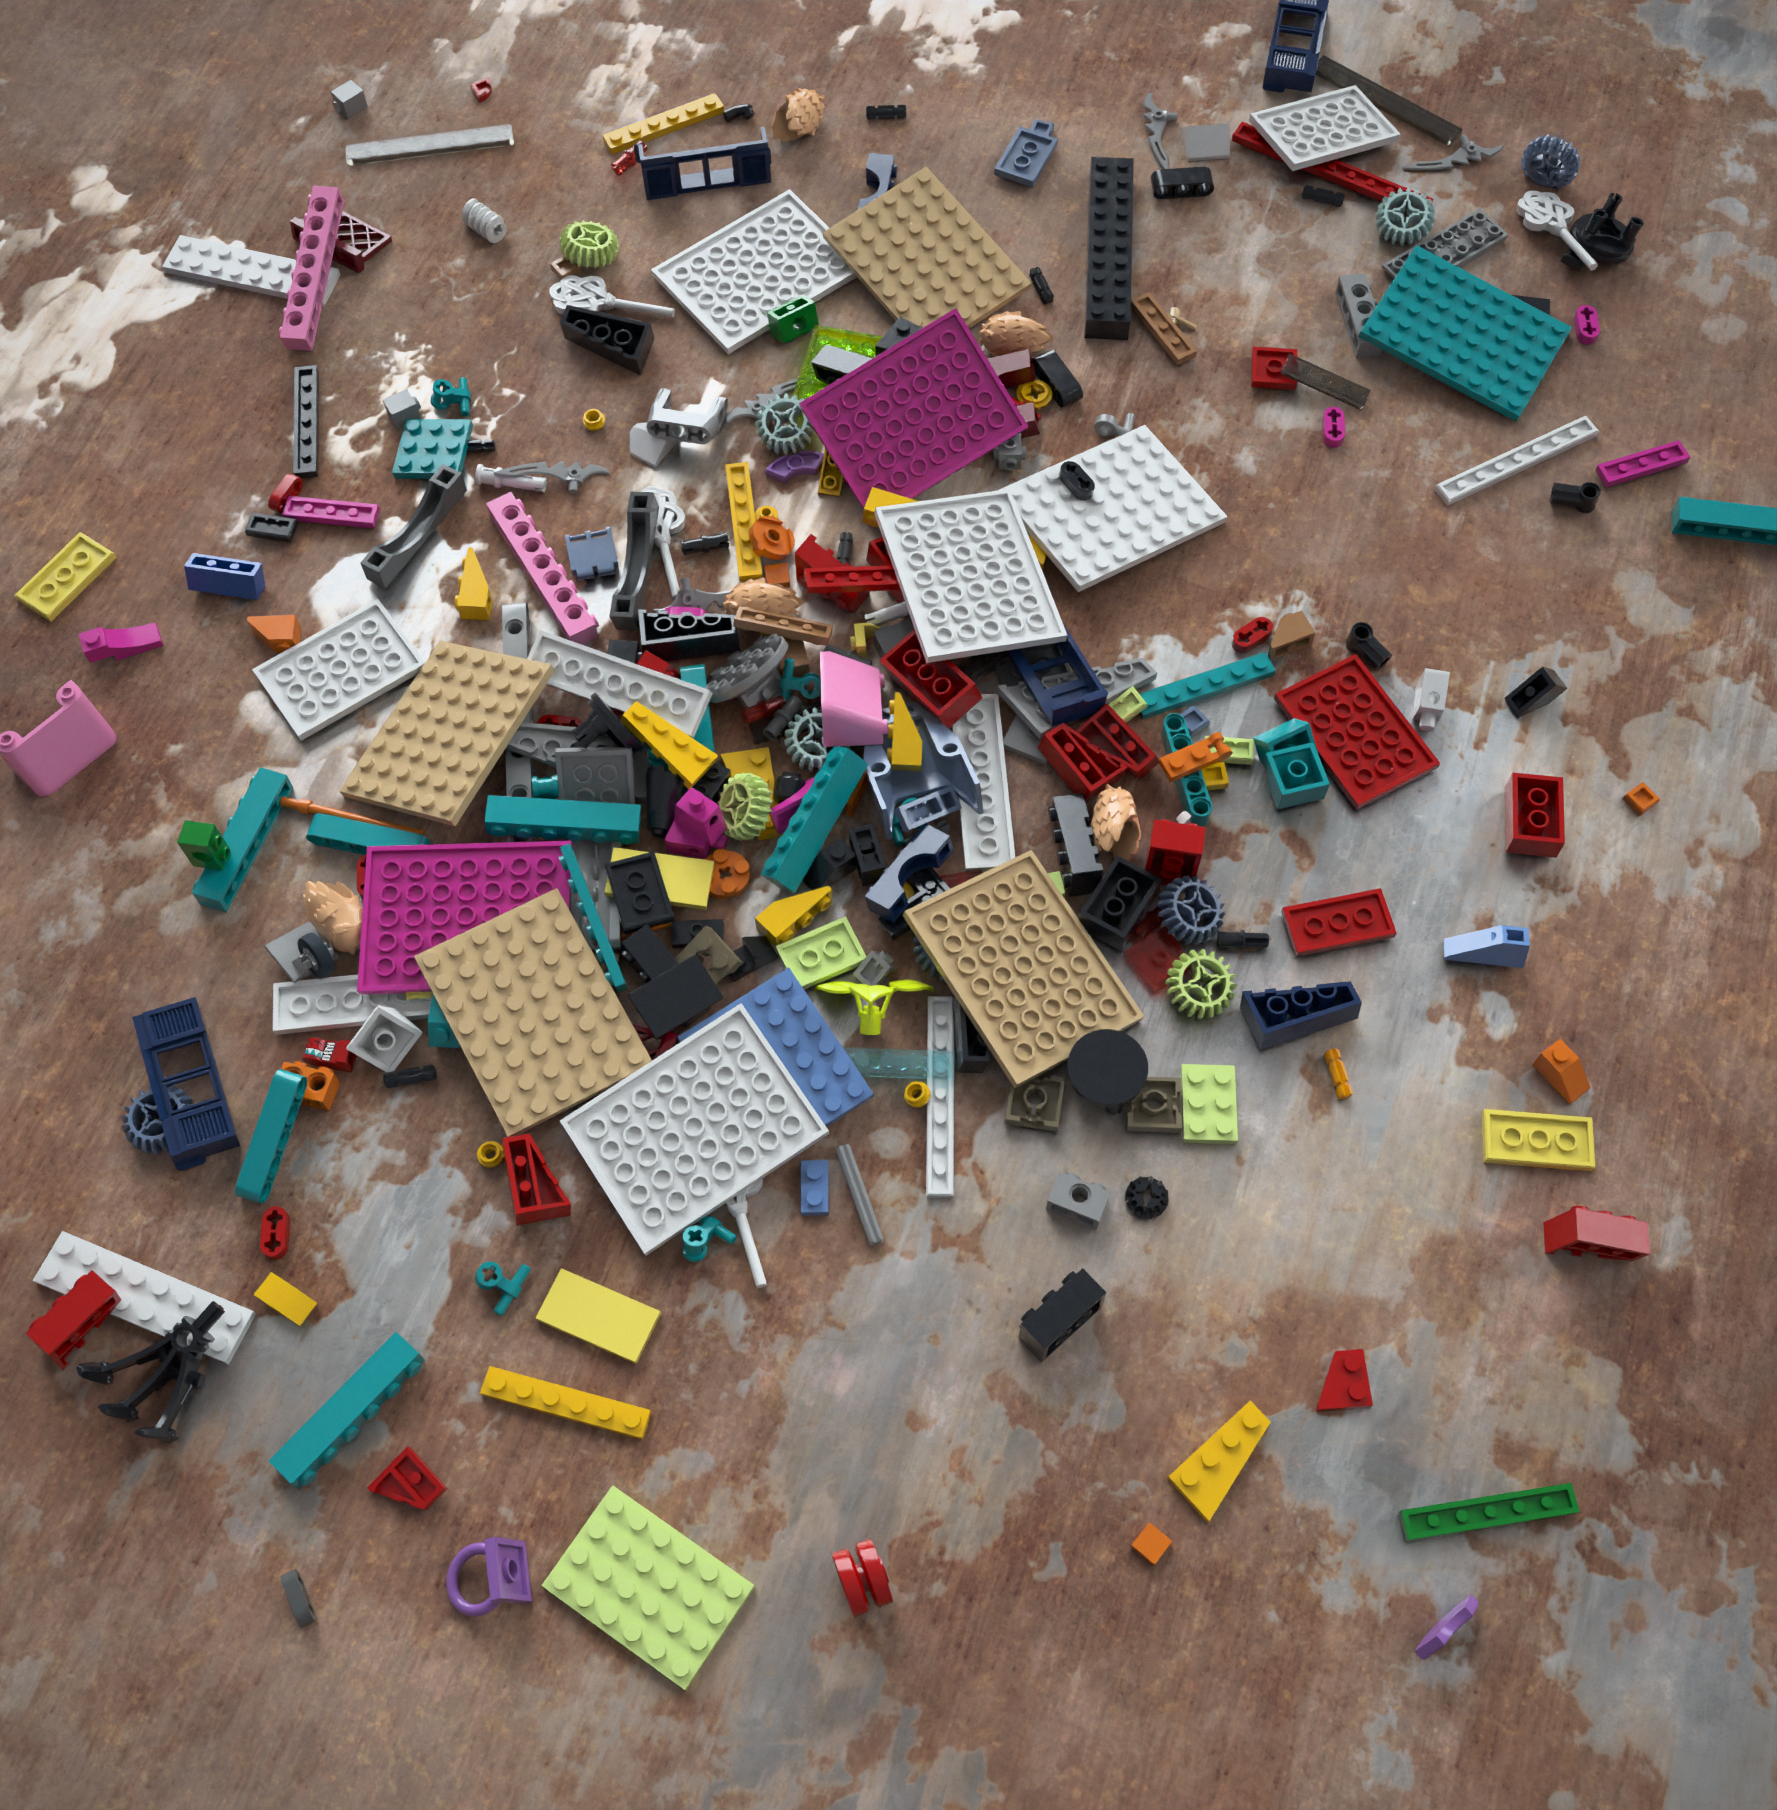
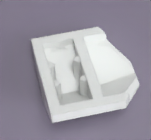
M647 422L637 423L630 431V455L656 468L678 441L655 438L648 433L646 428Z

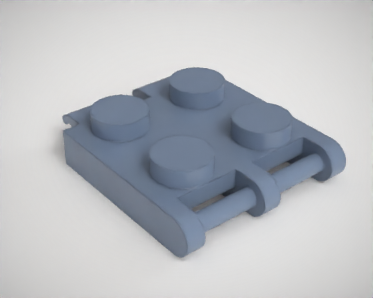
M610 526L606 527V530L591 533L588 530L585 531V534L575 536L564 535L572 575H577L578 581L595 578L594 572L598 571L599 577L615 574L614 568L619 566ZM605 534H607V536H602V537H597V538H592V539H591V537H595V536H600V535H605ZM587 538V540H581V541L571 542V541H574V540H579V539Z

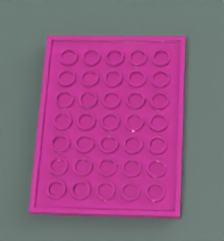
M957 308L799 403L800 408L863 510L872 487L913 499L1029 427Z
M543 841L367 846L357 984L359 995L432 992L415 961V955L556 888L571 912V887L568 879H571L572 876L569 870L564 871L559 856L563 855L561 846L570 843L573 849L572 842Z

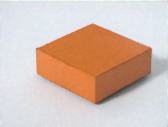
M788 563L764 565L767 583H777L783 585V587H790Z
M1644 782L1626 793L1623 797V800L1639 816L1653 808L1661 800Z
M1149 1522L1130 1547L1154 1566L1173 1541Z

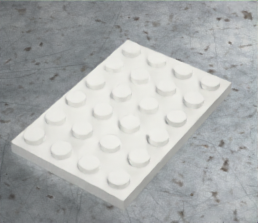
M1356 85L1251 113L1249 122L1292 171L1399 141L1401 135Z
M377 599L252 670L295 734L302 741L417 675L425 662Z

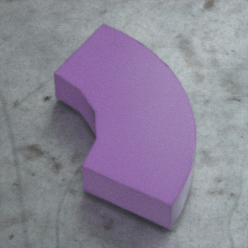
M799 451L798 454L781 456L767 467L765 476L784 484L797 475L810 474L816 476L822 468L824 454L816 451Z
M1472 1594L1449 1611L1423 1638L1415 1650L1422 1660H1425L1445 1646L1450 1637L1474 1616L1479 1602Z

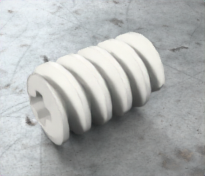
M474 198L470 199L463 207L461 218L464 224L475 230L478 234H481L491 243H497L503 239L507 232V225L500 215H497L496 212Z

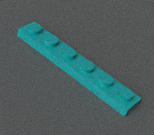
M1263 652L1139 693L1148 705L1139 714L1143 720L1275 675L1276 670L1267 653Z
M570 843L561 846L563 855L559 856V860L564 871L569 870L572 876L571 879H568L573 894H579L581 901L577 902L582 917L587 916L590 925L586 926L591 940L596 939L600 947L595 949L601 964L606 962L609 971L605 972L606 979L611 987H616L618 993L624 991L628 987Z

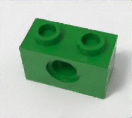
M804 295L766 312L771 336L782 343L791 342L794 338L809 333L812 329L819 326L815 302Z
M184 821L177 843L192 866L223 870L225 862L230 857V847L215 824Z

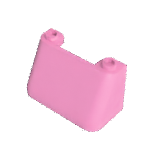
M830 651L820 652L824 747L883 744V734H888L887 719H882L880 688H885L884 673H880L879 668Z
M72 680L68 681L57 691L56 699L62 708L22 738L14 731H6L0 734V756L10 769L38 796L45 797L53 794L111 748L117 739L111 726Z

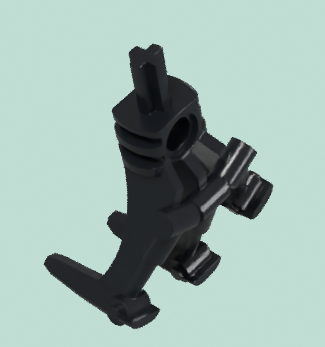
M212 1301L197 1319L184 1316L181 1319V1323L174 1325V1331L169 1330L165 1334V1338L111 1364L105 1361L79 1364L76 1369L80 1377L92 1382L108 1385L113 1384L112 1380L115 1379L113 1373L136 1364L142 1365L158 1358L160 1362H163L156 1372L127 1400L120 1401L119 1403L100 1404L98 1406L99 1410L106 1416L124 1419L127 1422L140 1419L138 1417L139 1411L136 1407L155 1390H160L174 1377L177 1380L176 1386L166 1410L157 1425L139 1428L135 1431V1434L143 1438L162 1441L168 1444L177 1440L179 1437H176V1431L171 1429V1426L182 1406L186 1405L194 1388H201L205 1382V1375L198 1373L202 1359L201 1352H206L209 1349L208 1344L213 1343L215 1340L208 1331L225 1313L224 1308L215 1301ZM192 1333L193 1340L188 1346L187 1337Z

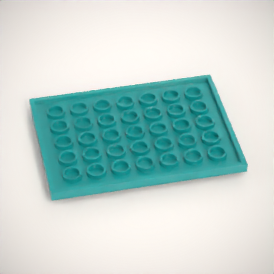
M1416 245L1363 326L1358 337L1517 422L1572 327Z

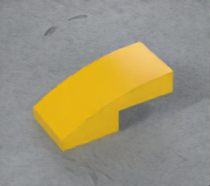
M272 1272L254 1293L255 1297L299 1327L317 1304L310 1297Z

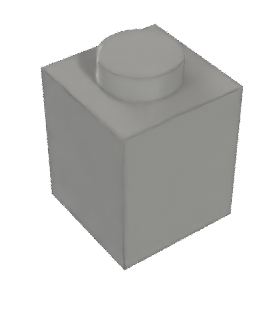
M352 80L331 91L334 109L348 119L368 107L363 90Z
M408 389L382 399L386 412L396 429L403 427L406 419H421L418 410L421 408V405L416 396H411Z

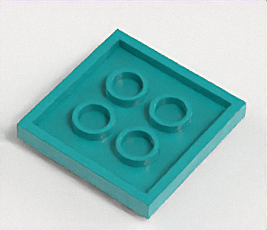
M406 419L392 470L394 478L431 479L442 464L462 473L468 448L467 441L470 440L473 428L471 419Z

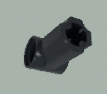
M1586 482L1581 486L1554 483L1550 503L1575 506L1582 513H1590L1596 507L1601 494V488L1592 482Z
M1364 622L1354 624L1346 639L1347 648L1354 653H1360L1375 670H1379L1391 659L1392 654L1373 636V629L1369 624Z

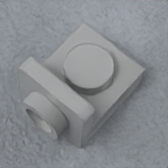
M871 950L853 975L863 984L870 986L880 985L889 972H895L897 967L892 963L894 959L885 951Z

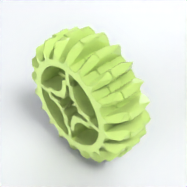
M582 220L581 223L574 221L573 225L568 224L567 228H563L560 237L561 254L565 256L566 260H570L571 264L577 263L578 267L586 266V268L593 267L594 269L597 266L604 268L605 264L611 265V261H615L619 247L617 235L614 234L613 230L608 229V226H601L600 222L592 223V221L585 222Z
M751 773L735 774L734 778H729L728 784L723 785L724 791L719 793L721 798L717 802L727 825L724 833L735 840H753L755 836L760 835V830H765V822L769 821L768 815L772 812L770 805L773 803L769 797L772 792L768 790L769 784L765 783L764 779Z
M1201 949L1198 954L1195 950H1191L1188 955L1185 953L1181 954L1180 960H1175L1172 963L1174 968H1170L1167 972L1171 978H1168L1165 984L1172 986L1167 990V994L1175 995L1171 1003L1176 1004L1179 1002L1181 1005L1178 1011L1180 1012L1185 1008L1188 1009V1017H1191L1195 1012L1197 1019H1202L1204 1014L1208 1019L1212 1018L1214 1013L1220 1015L1223 1012V1008L1227 1009L1230 1006L1229 1000L1235 997L1232 990L1237 988V984L1230 982L1235 978L1236 974H1228L1227 972L1231 965L1223 966L1224 957L1216 960L1215 951H1211L1208 956L1205 949ZM1191 967V980L1183 984V973L1186 968ZM1205 968L1213 972L1214 975H1211L1208 972H1206ZM1198 980H1201L1200 983L1203 982L1204 984H1207V985H1206L1204 988H1202V985L1199 986L1198 984H1195V983H1196ZM1219 984V995L1212 1002L1210 997L1212 995L1211 988ZM1191 993L1195 995L1198 1001L1191 998L1188 994Z

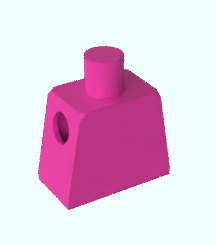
M690 788L675 806L674 821L711 846L727 829L719 805L694 788Z
M674 821L664 841L669 853L705 859L708 857L712 847L726 849L729 837L721 835L711 846Z

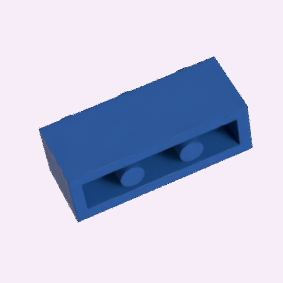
M192 553L184 565L188 590L257 600L265 588L262 563Z

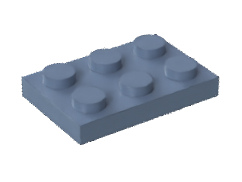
M1019 126L997 163L994 175L1033 188L1056 149L1058 139Z

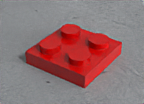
M1253 346L1251 387L1296 390L1297 349Z

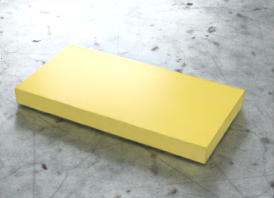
M79 532L14 596L19 602L52 622L116 559V556L107 548Z
M614 847L611 862L649 852ZM655 853L670 904L672 906L706 910L714 861ZM607 877L604 893L607 897H613Z
M1484 1109L1482 1111L1484 1163L1591 1172L1596 1169L1593 1121L1591 1117Z
M561 1268L536 1316V1320L637 1364L661 1312Z

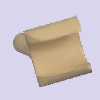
M1172 307L1168 316L1176 325L1179 323L1195 331L1197 326L1180 317L1181 310L1179 308Z

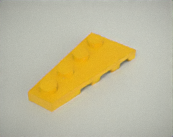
M637 701L622 715L621 722L641 742H646L652 748L651 752L657 758L661 757L669 765L668 769L674 775L678 774L685 781L684 785L688 789L692 788L717 760V754Z

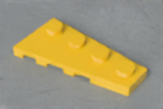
M769 747L720 754L723 765L731 770L732 778H734L735 774L751 773L763 778L764 782L769 784L768 790L772 792L769 797L773 801L770 809L778 805V802H775L772 798L774 776ZM768 815L769 821L765 822V830H760V835L757 836L758 840L778 838L783 835V833L778 834L776 832L770 815Z
M1251 1400L1167 1478L1207 1523L1214 1515L1270 1424L1269 1419Z

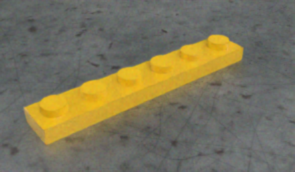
M714 93L602 135L603 141L613 155L632 148L637 143L648 142L723 114L724 106Z
M748 462L725 464L739 581L763 578L760 556L753 552V545L749 539V529L756 520Z
M489 1366L480 1391L482 1396L640 1440L644 1438L652 1413L649 1409Z

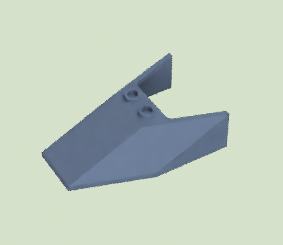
M915 700L907 702L905 705L916 729L919 726L918 733L922 739L921 772L892 770L891 763H889L887 758V748H892L893 739H888V734H883V744L865 745L863 760L868 763L865 773L887 840L892 839L894 809L898 802L940 791L949 786H953L956 795L978 814L984 813L980 782L959 737ZM889 707L882 709V719H887V725L893 724L894 715H889Z

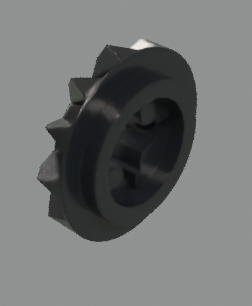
M1140 1176L1131 1181L1126 1189V1205L1134 1215L1140 1218L1152 1219L1158 1217L1167 1208L1169 1202L1168 1190H1166L1162 1181H1158L1152 1176ZM1150 1188V1194L1155 1199H1150L1147 1206H1144V1197L1140 1196V1194H1144Z

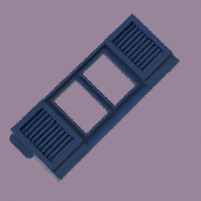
M1279 0L1262 88L1264 90L1282 93L1285 89L1312 93L1329 0ZM1283 13L1315 17L1314 28L1307 29L1281 25ZM1279 32L1312 37L1310 49L1277 45Z
M760 127L761 140L645 157L642 144H635L636 162L641 163L646 200L675 197L678 194L733 186L744 187L771 183V150L768 147L765 127ZM732 157L733 168L710 171L708 159ZM702 160L703 172L680 175L679 163Z
M1065 625L1066 641L1056 643L1063 654L1062 656L1030 665L1021 651L1024 648L1005 651L1051 726L1065 724L1096 714L1106 705V698L1108 696L1107 690L1102 686ZM1068 663L1078 678L1044 689L1035 673Z
M196 997L149 1010L132 1017L169 1153L177 1170L183 1171L202 1165L206 1162L207 1156L239 1147L240 1143ZM198 1042L201 1043L207 1065L164 1078L158 1058L159 1054ZM209 1074L216 1098L173 1111L167 1087Z

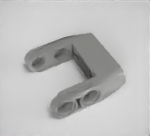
M661 388L651 406L646 428L648 433L655 438L701 445L707 444L718 434L727 414L728 399L725 397H715L706 415L671 410V390Z

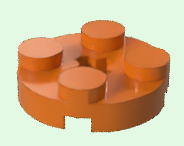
M762 516L749 529V539L753 545V552L757 556L783 561L795 545L794 535L790 528L786 530L782 526L783 522L780 519L772 516Z
M717 849L705 859L714 861L710 896L723 900L734 895L737 897L748 888L751 880L748 861L742 855L734 851ZM722 871H729L732 876L721 879L720 873Z

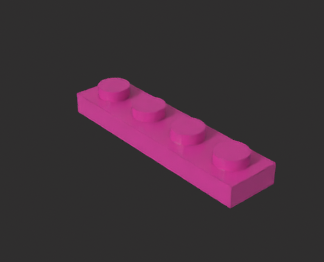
M1680 440L1598 464L1595 471L1607 488L1686 464L1690 459V455Z
M288 496L282 515L285 518L296 519L300 522L375 529L380 509L378 504Z

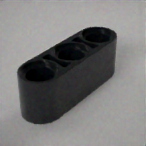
M1208 167L1160 169L1153 172L1150 177L1153 195L1157 199L1204 197L1214 191L1212 174Z
M1049 350L1032 358L1035 374L1039 380L1044 381L1050 386L1052 397L1061 408L1083 398V391L1079 382L1054 350Z

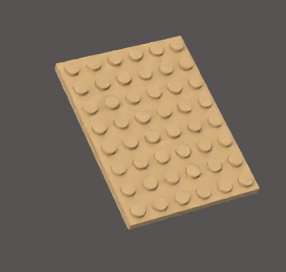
M927 166L823 232L825 241L895 321L902 317L923 328L957 308L970 329L1031 289L1032 283Z
M439 641L339 792L346 798L456 826L555 672V669L548 663Z
M1032 850L904 911L903 917L1014 1088L1067 1061L1074 1044L1087 1033L1100 1029L1123 1031L1142 1021L1145 1017Z
M557 888L414 956L507 1137L517 1136L616 1085L652 1061Z

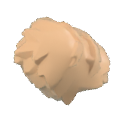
M801 88L791 92L790 95H786V101L775 112L774 116L776 117L771 124V128L773 127V138H781V143L789 140H796L805 134L813 136L815 131L819 129V123L822 121L825 108L823 99L825 96L819 95L815 90Z
M1006 311L1002 314H995L988 319L986 324L981 325L982 330L979 331L981 336L979 343L984 345L995 357L1027 349L1033 355L1035 352L1046 349L1045 344L1053 340V336L1045 332L1048 330L1046 326L1036 323L1033 319L1022 317L1021 311L1011 313Z
M760 578L756 580L749 579L744 583L737 584L730 594L725 596L726 602L722 605L726 608L725 614L736 615L739 606L792 616L797 614L798 611L795 609L804 604V600L794 596L797 594L795 590L784 588L783 585L777 583H766L765 578Z
M1106 784L1105 790L1097 796V802L1093 809L1094 814L1090 827H1092L1094 833V846H1097L1099 851L1101 848L1106 852L1110 850V852H1113L1114 859L1118 855L1130 862L1132 856L1136 855L1139 840H1141L1136 805L1130 792L1122 790L1121 787L1115 789Z
M308 881L305 894H303L307 917L324 936V939L330 943V947L340 952H349L355 955L356 951L360 949L363 912L358 896H355L346 885L338 881L336 885L332 883H326L325 885L320 881H317L315 884Z

